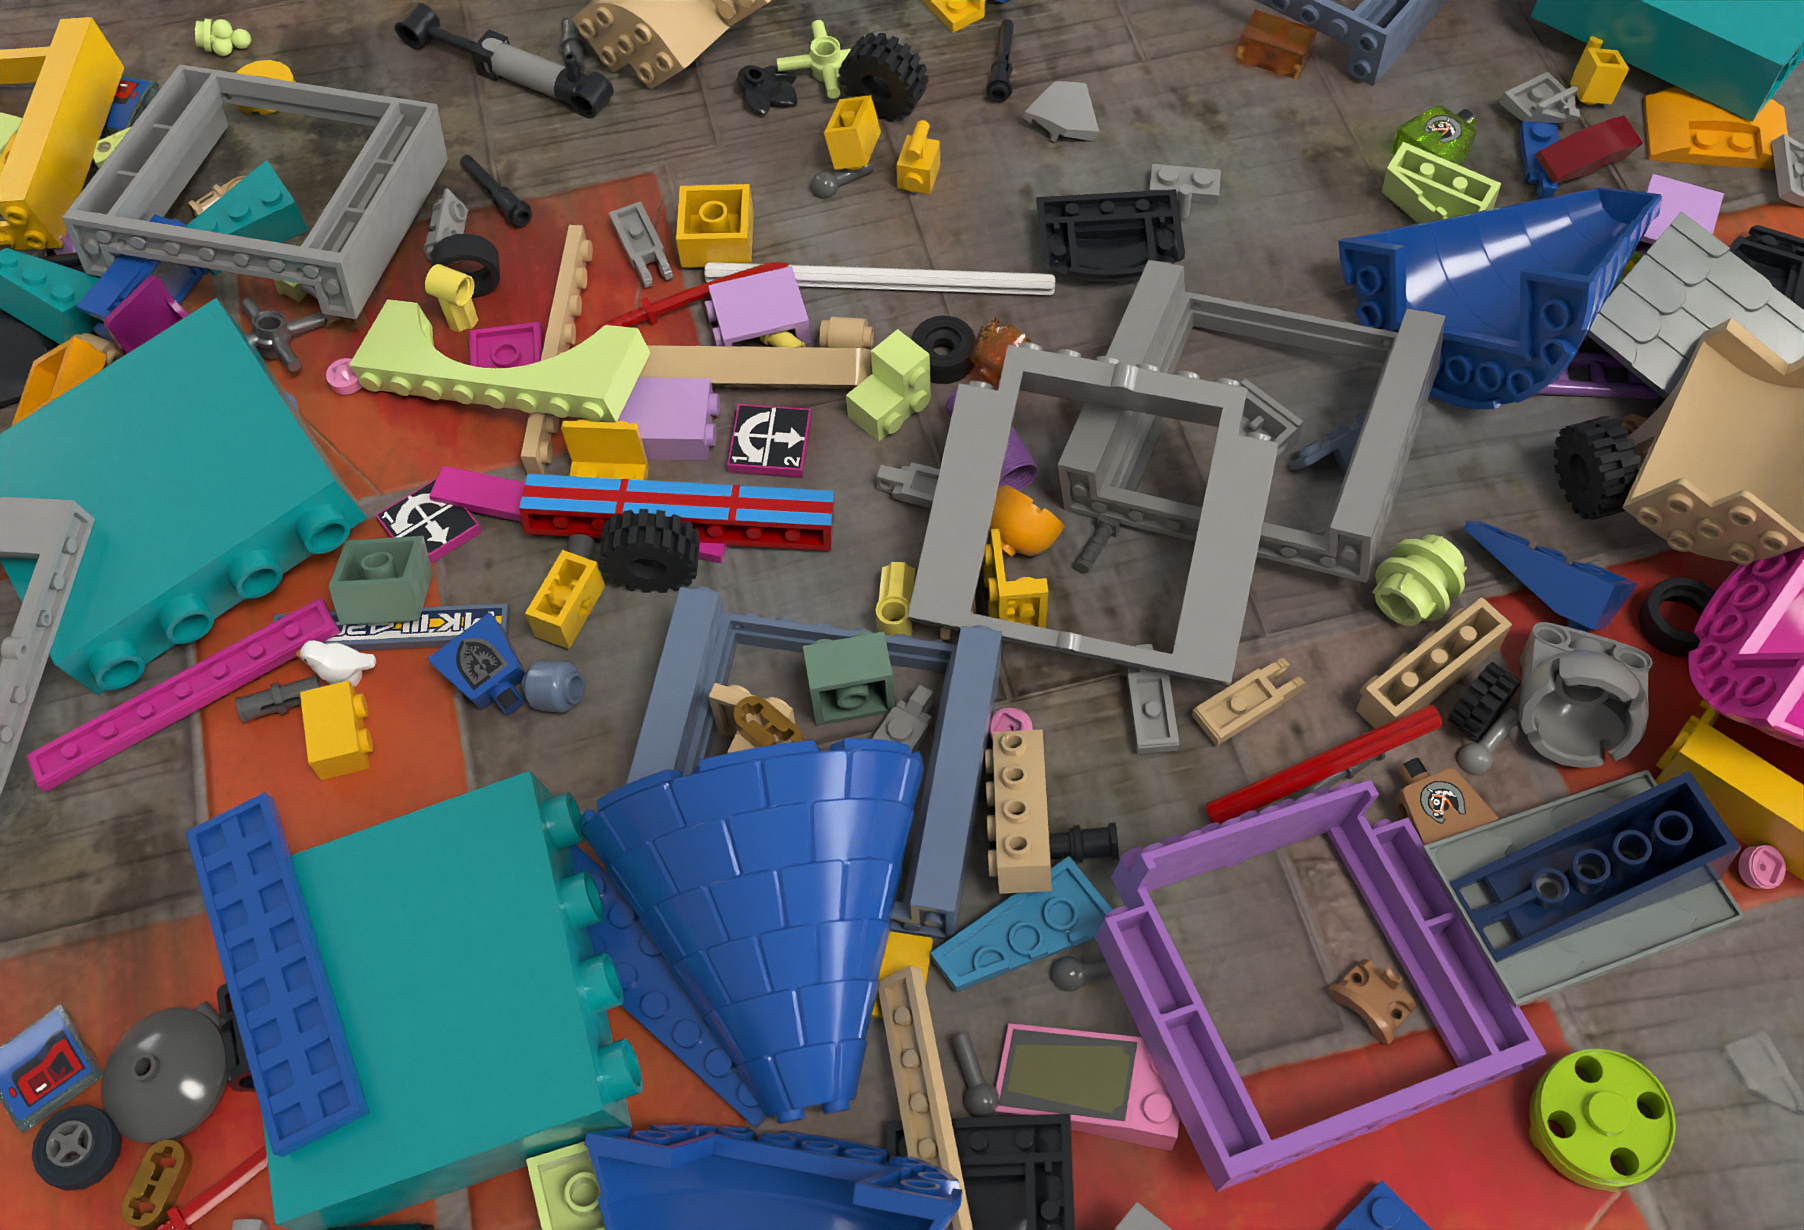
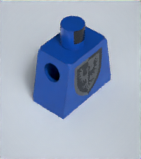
M490 612L427 658L442 675L481 710L495 702L504 715H509L518 710L524 703L523 697L516 690L515 686L522 681L526 672L503 627Z

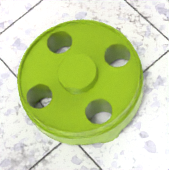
M1587 1049L1562 1057L1539 1078L1530 1099L1529 1135L1532 1143L1559 1172L1572 1181L1589 1188L1621 1192L1641 1183L1663 1165L1674 1143L1675 1115L1664 1087L1641 1063L1619 1052L1605 1049ZM1575 1066H1580L1587 1070L1591 1076L1592 1083L1580 1079L1575 1072ZM1637 1101L1645 1103L1650 1108L1653 1119L1646 1118L1640 1113ZM1554 1120L1558 1122L1565 1131V1138L1555 1136L1550 1131L1547 1121ZM1611 1156L1619 1158L1624 1163L1627 1169V1176L1621 1175L1613 1169L1610 1161Z

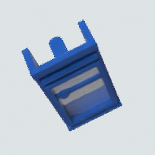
M156 214L149 220L150 222L186 227L179 220H169ZM120 254L76 307L80 312L101 319L104 322L105 318L150 275L160 278L173 299L180 304L203 277V274L207 275L209 270L208 268ZM98 322L93 328L94 331L101 337L114 342L104 324Z

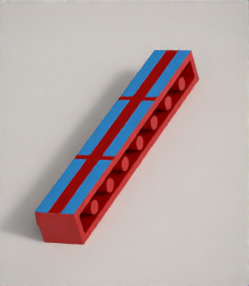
M527 474L519 506L524 534L572 536L582 534L591 538H601L603 525L606 520L611 521V516L618 514L623 517V511L632 510L634 514H637L639 509H648V512L656 514L657 510L666 511L665 516L671 517L673 514L681 516V523L688 520L693 524L692 529L698 530L700 543L831 551L834 527V491L818 489Z

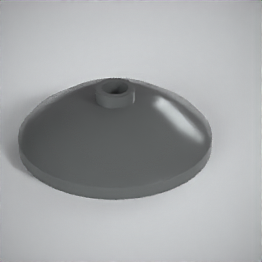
M168 1008L144 1017L124 1033L107 1060L101 1082V1100L104 1112L114 1121L121 1135L130 1140L151 1145L165 1139L175 1141L194 1131L208 1118L222 1097L228 1080L229 1072L221 1029L209 1017L187 1008ZM151 1064V1068L149 1072L146 1074V1070L148 1066Z

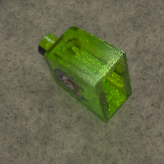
M1436 105L1397 128L1391 153L1395 155L1402 143L1405 142L1460 166L1468 156L1477 133L1474 127L1476 124L1475 116L1467 109H1462L1457 114H1454L1447 108Z

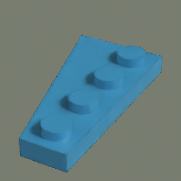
M1068 856L1051 868L1052 891L1015 893L930 952V957L957 993L1095 939L1094 936L1104 921L1103 917L1113 909Z

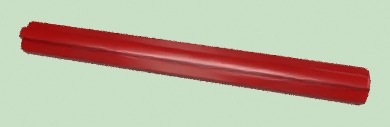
M1433 705L1423 707L1213 800L1205 805L1206 814L1211 823L1218 822L1221 825L1227 820L1237 818L1248 811L1256 810L1439 729L1442 726L1441 716Z

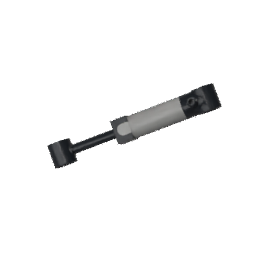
M415 3L395 25L398 37L413 49H420L427 41L434 39L470 53L478 75L495 82L500 77H503L566 102L579 115L585 118H594L614 94L612 84L601 73L597 71H588L586 74L580 73L577 58L572 53L564 55L563 66L510 45L507 36L490 29L477 42L439 28L440 20L437 14L423 3Z

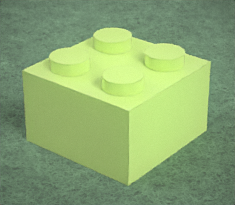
M585 1141L526 1159L542 1230H606L598 1203L601 1193Z

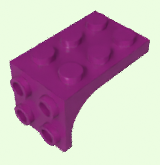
M150 275L105 318L104 326L125 356L189 314L173 299L162 280L154 275Z

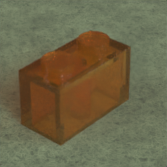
M1255 10L1241 34L1237 61L1299 80L1312 56L1317 30Z

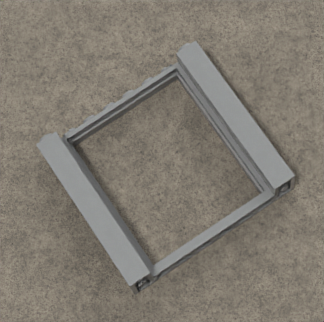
M179 64L62 218L86 274L102 276L119 255L124 254L314 286L322 314L357 319L448 161L437 104ZM223 103L376 126L302 246L149 221L155 214L161 217L165 216L229 126L222 106Z
M1148 260L1106 357L1115 358L1120 363L1133 366L1140 363L1154 365L1160 368L1162 373L1173 374L1192 327L1196 326L1384 364L1324 536L1263 522L1257 557L1367 583L1439 368L1446 316L1427 311L1406 309L1399 332L1386 331L1384 329L1355 325L1350 322H1340L1313 315L1283 311L1277 308L1247 304L1241 301L1185 292L1184 266ZM1085 402L1058 462L1064 510L1098 518L1100 513L1109 518L1119 520L1120 524L1196 541L1202 507L1124 489L1156 415Z

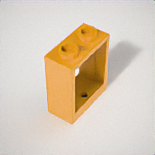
M74 336L34 360L11 427L101 371L107 355L94 348L89 342Z

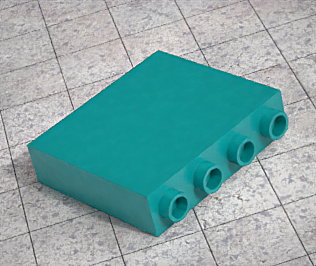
M1537 0L1531 14L1532 18L1585 43H1588L1591 36L1603 40L1600 49L1618 50L1625 62L1751 122L1755 120L1804 59V0Z
M217 298L0 434V497L74 500L95 518L49 655L57 667L98 696L106 690L120 689L132 684L142 675L147 663L176 644L190 643L200 639L210 631L215 618L246 598H258L268 594L279 585L285 572L314 553H327L338 548L348 538L350 529L367 519V516L250 338ZM0 557V562L23 603L38 559Z
M527 771L291 855L369 1114L284 1157L273 1154L263 1119L275 1225L290 1230H328V1228L354 1227L527 1166L526 1159L584 1142L588 1132L615 1127L633 1129L626 1098L642 1093V1073L630 1042L626 1038L613 1041L607 1010L623 1004V990L611 957L606 952L594 956L588 926L604 921V907L599 889L590 872L585 870L576 873L570 847L585 842L586 839L581 834L580 818L582 814L580 808L570 792L554 796L531 771Z

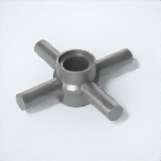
M247 298L241 303L242 309L251 319L253 325L250 333L246 335L250 338L260 355L269 359L280 358L289 371L299 370L302 363L289 347L291 336L325 326L322 314L318 312L286 322V317L281 312L275 310L262 311L252 298Z

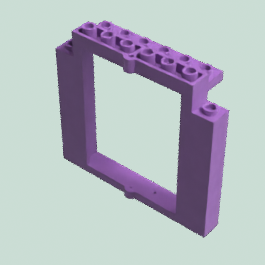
M1371 780L1353 785L1351 781L1344 782L1332 790L1329 787H1323L1311 794L1302 796L1295 802L1293 799H1286L1261 810L1259 813L1255 810L1248 811L1237 818L1225 821L1221 825L1218 822L1211 823L1200 830L1187 833L1183 837L1178 834L1162 842L1149 845L1146 848H1133L1120 857V862L1111 876L1125 906L1107 913L1103 917L1104 921L1094 937L1216 1193L1355 1137L1375 1132L1388 1124L1527 1070L1547 1054L1520 1007L1514 1008L1510 999L1502 990L1486 958L1478 949L1475 939L1462 917L1456 911L1440 879L1433 872L1430 862L1423 852L1424 844L1409 818L1393 823L1389 819H1384L1372 826L1369 825L1364 814L1379 796ZM1327 833L1459 1068L1271 1141L1148 891L1224 866L1233 867L1248 858Z

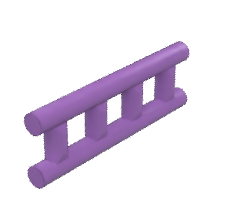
M1577 352L1559 377L1541 392L1537 393L1545 395L1657 399L1659 396L1658 393L1611 354ZM1568 366L1589 367L1591 382L1570 381ZM1605 368L1626 369L1628 383L1607 382Z

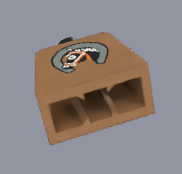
M1414 758L1404 763L1398 769L1407 786L1399 791L1393 803L1394 811L1398 821L1409 818L1424 845L1499 820L1492 809L1456 769L1447 768L1430 775L1420 758Z

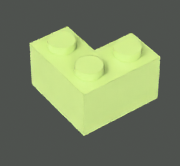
M898 329L871 350L873 374L846 395L848 418L878 442L888 434L898 431L907 418L915 412L922 411L931 399L930 354Z

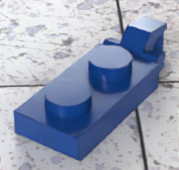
M1522 122L1519 129V140L1525 182L1535 183L1537 200L1553 197L1554 192L1558 188L1557 184H1561V182H1552L1535 155L1540 150L1559 141L1557 123Z

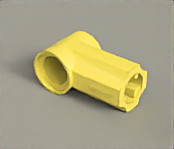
M436 264L427 274L425 280L426 292L438 298L450 329L456 332L472 329L478 322L476 310L471 299L474 292V279L472 276L441 264Z
M891 562L890 565L882 567L879 602L875 609L877 631L884 632L885 635L905 634L912 636L913 633L912 622L908 618V612L915 585L916 569L908 566L905 562Z

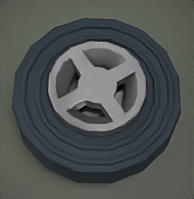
M88 1105L70 1106L55 1113L41 1126L33 1142L32 1161L35 1171L47 1184L65 1191L86 1189L100 1182L112 1170L120 1155L122 1138L114 1121L103 1110Z

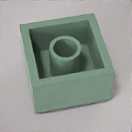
M424 536L345 541L328 586L340 625H368L381 622L405 623L420 619L433 576Z
M860 632L850 638L839 640L821 639L811 645L802 646L816 726L887 714L893 706L895 707L893 672L884 632Z

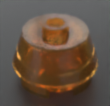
M993 317L987 326H981L970 356L973 363L980 369L978 371L979 375L994 386L1000 384L1008 345L1018 346L1020 342H1031L1025 334L1008 322L1003 328L1000 327L996 317Z

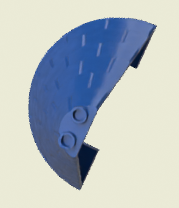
M1600 187L1472 212L1469 215L1383 230L1374 234L1343 238L1338 240L1344 282L1345 285L1353 284L1360 304L1354 311L1362 326L1398 333L1406 309L1427 311L1446 316L1439 368L1429 396L1457 407L1469 409H1495L1502 406V404L1519 403L1541 392L1553 383L1572 361L1639 241L1645 235L1653 219L1659 216L1662 196L1655 193Z
M844 738L830 745V751H820V747L816 746L815 740L731 752L700 760V766L694 768L691 775L683 777L682 771L666 769L626 784L597 800L598 813L595 814L594 809L585 810L580 818L581 834L606 866L608 875L639 917L641 925L671 965V972L704 1016L703 1021L736 1065L737 1072L767 1118L777 1116L778 1124L805 1119L804 1110L822 1107L824 1115L851 1109L849 1101L856 1099L868 1042L866 1036L880 984L878 978L891 931L890 921L903 873L902 864L914 820V807L925 769L921 753L919 751L911 753L910 746L907 744L881 739Z
M702 1124L650 1125L649 1130L634 1131L632 1138H630V1128L615 1127L588 1132L585 1137V1145L588 1148L601 1193L598 1203L606 1230H946L961 1206L962 1189H959V1180L944 1169L912 1156L890 1157L887 1162V1149L849 1140L792 1131H782L781 1134L763 1133L759 1135V1140L753 1139L754 1130L750 1129V1127Z

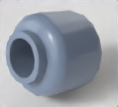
M537 660L525 673L521 684L522 691L530 707L538 711L555 713L569 712L581 701L585 691L584 678L576 665L569 661Z

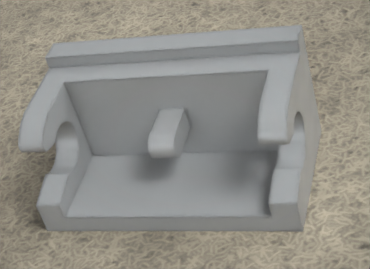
M1245 378L1240 383V387L1248 389L1238 435L1246 436L1248 432H1257L1270 436V441L1279 443L1276 463L1298 443L1304 421Z

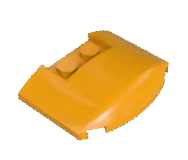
M1678 86L1666 88L1655 94H1649L1643 100L1649 161L1775 170L1772 140L1782 134L1788 136L1784 106L1778 104L1773 99L1767 103L1753 122Z

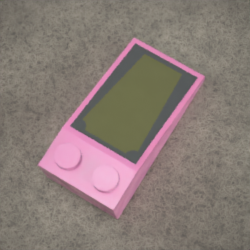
M1008 1023L996 1090L999 1094V1104L995 1110L996 1114L1004 1116L1070 1114L1071 1130L1172 1151L1178 1136L1180 1116L1142 1037Z

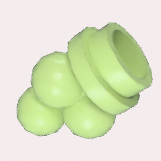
M205 18L204 21H196V47L204 48L207 52L214 51L217 55L223 57L228 56L232 52L233 45L239 49H245L251 44V36L246 30L236 29L233 31L231 24L226 20L218 19L213 21V19Z

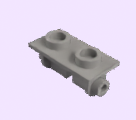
M448 188L444 190L443 199H439L432 207L433 213L429 226L432 231L428 232L426 243L423 246L425 256L429 260H431V252L435 244L445 237L464 233L468 209Z

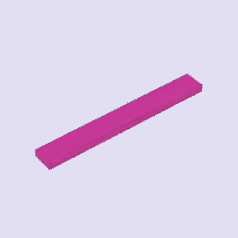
M442 466L429 497L431 501L464 507L471 512L522 522L519 506L525 482ZM700 543L698 559L722 564L728 545Z
M320 597L27 754L26 757L37 786L44 792L49 791L295 658L296 652L306 642L314 640L324 642L341 633L327 604Z

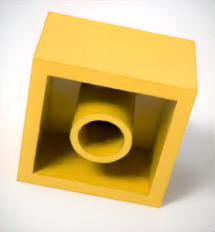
M750 184L680 186L676 242L682 268L705 267L708 262L752 263L754 211Z

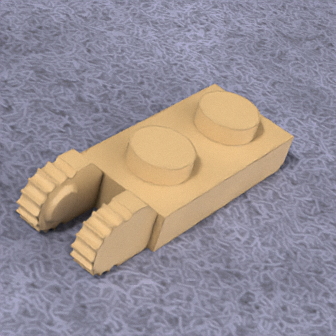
M1282 658L1262 670L1256 669L1193 709L1192 717L1214 744L1218 746L1276 710L1283 703L1291 700L1304 689L1306 683L1301 677H1296L1278 689L1273 686L1272 682L1282 677L1290 667V664Z

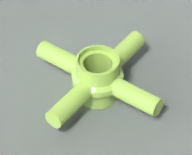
M816 20L811 25L814 40L811 42L809 54L776 58L777 70L782 72L811 68L813 77L825 82L828 97L834 99L840 96L837 80L840 76L839 68L851 49L840 50L839 41L834 37L827 36L824 22Z

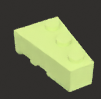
M1403 142L1386 169L1382 193L1420 224L1493 209L1501 183Z

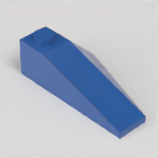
M1466 521L1464 529L1555 613L1568 618L1566 624L1574 629L1590 633L1591 629L1606 628L1637 585V582L1589 562H1586V564L1575 561L1572 564L1565 562L1567 557L1564 556V553L1553 548L1549 549L1537 545L1535 549L1528 547L1530 544L1528 539L1485 522Z

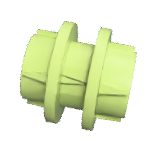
M1424 535L1420 539H1404L1393 548L1390 558L1382 561L1375 573L1377 586L1372 593L1375 594L1376 603L1379 608L1398 624L1415 626L1420 621L1434 622L1441 619L1446 614L1450 602L1458 599L1465 587L1463 574L1467 567L1464 566V558L1460 551L1442 536Z

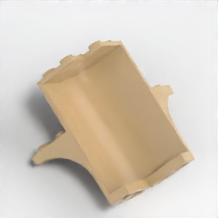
M593 0L571 20L577 26L580 34L587 39L597 52L601 61L612 72H616L630 63L640 80L649 89H653L684 70L729 27L763 7L771 0Z
M1730 318L1702 333L1684 374L1671 394L1646 422L1627 437L1628 440H1634L1636 447L1633 451L1635 455H1640L1641 463L1637 464L1639 472L1622 508L1634 516L1640 524L1648 527L1658 536L1665 539L1668 545L1677 551H1689L1713 559L1733 561L1746 565L1753 561L1775 557L1804 546V358L1789 365L1734 319Z

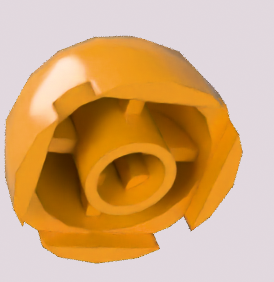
M1003 485L997 492L989 529L991 533V529L999 528L1002 553L1013 558L1016 552L1028 557L1044 553L1057 541L1065 525L1046 508L1041 510L1032 503L1034 500L1010 486Z

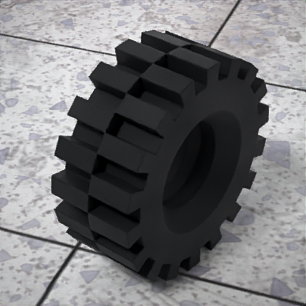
M872 32L868 33L866 37L861 36L839 68V74L842 75L839 79L840 85L846 86L843 92L847 97L852 96L854 98L871 95L877 119L881 120L885 116L888 122H894L896 118L899 121L904 120L906 116L912 113L928 87L926 85L929 82V76L924 75L927 68L925 64H919L921 57L918 53L912 55L909 52L911 46L907 43L902 46L898 44L899 38L892 36L889 40L886 37V33L879 32L877 37H875Z
M1603 416L1565 426L1566 428L1560 430V436L1556 437L1555 444L1559 449L1554 450V458L1558 460V464L1554 466L1555 472L1559 473L1561 478L1558 484L1560 489H1565L1566 494L1564 496L1567 502L1572 501V510L1575 513H1580V517L1583 519L1595 520L1626 511L1622 507L1639 472L1637 464L1641 463L1640 455L1634 454L1633 449L1636 447L1634 440H1628V430L1625 426L1619 427L1620 421L1615 418L1610 419V416Z
M639 509L637 514H634L632 510L623 511V517L615 514L611 516V521L606 520L602 528L598 558L599 571H603V576L606 579L613 578L612 583L617 586L626 584L627 590L634 591L636 588L643 589L642 593H651V590L667 593L668 588H671L674 591H678L682 585L689 586L692 584V579L695 580L697 576L700 547L698 530L692 529L693 524L688 520L681 523V516L673 514L671 517L665 516L666 511L657 510L656 514L649 513L648 509Z

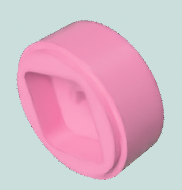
M350 358L335 361L326 371V379L331 389L337 394H353L363 387L349 366L352 361Z
M1003 708L997 711L991 718L989 733L993 740V732L1032 730L1031 719L1023 710Z
M1750 846L1742 852L1739 858L1738 866L1741 878L1752 888L1772 889L1779 886L1784 879L1786 872L1784 858L1772 846Z

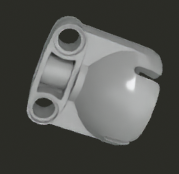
M1547 622L1535 624L1519 658L1520 665L1522 666L1518 719L1524 734H1528V740L1542 756L1561 765L1579 768H1592L1603 765L1607 747H1609L1608 753L1613 761L1627 756L1642 739L1646 730L1649 716L1648 673L1653 664L1650 656L1633 646L1574 628Z

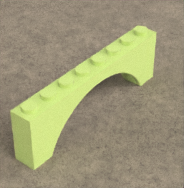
M387 299L349 366L359 379V383L365 389L373 392L387 391L402 396L416 395L432 400L445 399L458 401L462 404L488 405L496 409L510 408L527 413H547L561 418L567 416L583 418L592 422H616L649 358L650 351L638 328L604 325L594 335L572 349L537 363L511 368L475 367L454 361L435 349L433 327L418 303Z

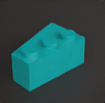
M267 160L186 225L187 228L277 243L285 242L308 230L296 202ZM210 269L214 276L223 272L220 270Z
M9 248L0 251V309L60 345L75 334L94 331L93 328L98 322L104 324L103 320L80 312L76 307L100 279L99 277Z

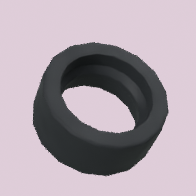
M454 234L443 238L435 244L431 252V268L436 264L448 266L450 263L464 260L478 262L485 266L481 270L464 273L472 276L474 279V292L471 298L487 295L497 287L500 281L499 253L492 242L473 234Z
M1672 577L1659 582L1641 605L1638 616L1641 632L1648 642L1661 652L1676 657H1688L1690 651L1698 648L1700 640L1695 633H1685L1670 626L1661 616L1659 605L1664 601H1678L1689 605L1701 616L1715 591L1703 582L1687 577Z

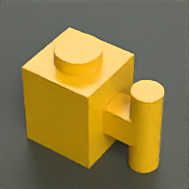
M1594 36L1590 37L1583 51L1570 85L1578 87L1576 95L1580 102L1587 105H1596L1597 103L1612 104L1629 68L1618 50L1600 49L1603 40Z
M919 120L916 123L912 136H906L897 162L898 189L910 192L931 194L940 168V141L926 138L930 125L924 120Z

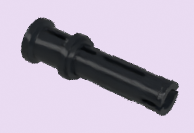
M1115 822L1108 823L1107 827L1081 829L1079 825H1073V828H1069V832L1049 834L1050 859L1067 858L1069 856L1076 864L1083 863L1084 859L1110 857L1112 861L1119 860L1118 836ZM989 841V850H997L996 841Z

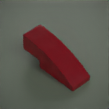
M1624 115L1576 132L1540 150L1535 156L1552 182L1557 183L1594 174L1603 165L1622 161L1642 145L1643 142Z

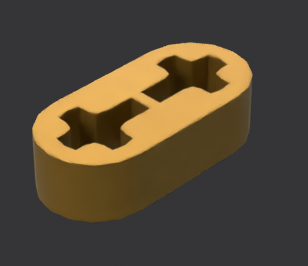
M749 696L739 701L735 706L733 715L737 730L754 747L777 745L773 734L783 741L788 740L790 737L791 742L803 741L801 730L797 725L767 700L758 696ZM751 713L755 716L760 713L765 726L762 727L754 720L747 723L746 714Z
M165 1139L149 1148L122 1202L121 1214L127 1224L138 1230H153L168 1219L169 1215L166 1211L174 1207L192 1168V1154L186 1147L174 1140ZM172 1156L177 1160L173 1168L166 1167L164 1169L159 1166L163 1157L171 1158ZM141 1202H151L155 1205V1209L151 1214H142L138 1211V1207Z

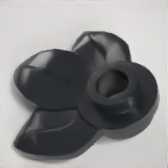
M749 65L741 68L738 72L737 83L740 91L745 95V102L758 114L766 115L771 104L793 107L797 105V95L791 85L796 81L797 77L792 71L778 72L777 66L773 65L765 68Z

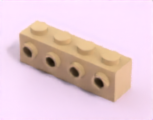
M1483 597L1466 610L1460 608L1449 618L1443 628L1439 631L1433 630L1428 633L1415 650L1409 654L1406 652L1401 654L1390 665L1387 672L1380 677L1375 675L1368 680L1360 689L1359 693L1362 697L1356 711L1376 729L1428 706L1498 650L1512 624Z
M1043 729L993 732V749H985L986 774H994V781L986 782L987 807H995V815H987L988 841H996L997 849L988 850L989 876H998L999 894L1052 891Z

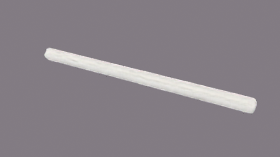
M708 262L704 271L705 280L710 282L762 264ZM789 265V267L792 266L799 287L1053 295L1055 291V276L1053 274Z

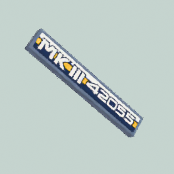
M508 603L423 607L419 620L405 623L381 622L368 625H340L336 611H330L341 633L322 643L337 642L357 651L443 647L489 612L500 623L509 638L511 609ZM290 613L274 614L273 622Z

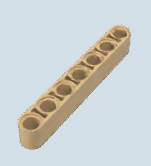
M647 345L650 355L639 377L710 378L712 387L854 389L872 374L871 350L864 348Z

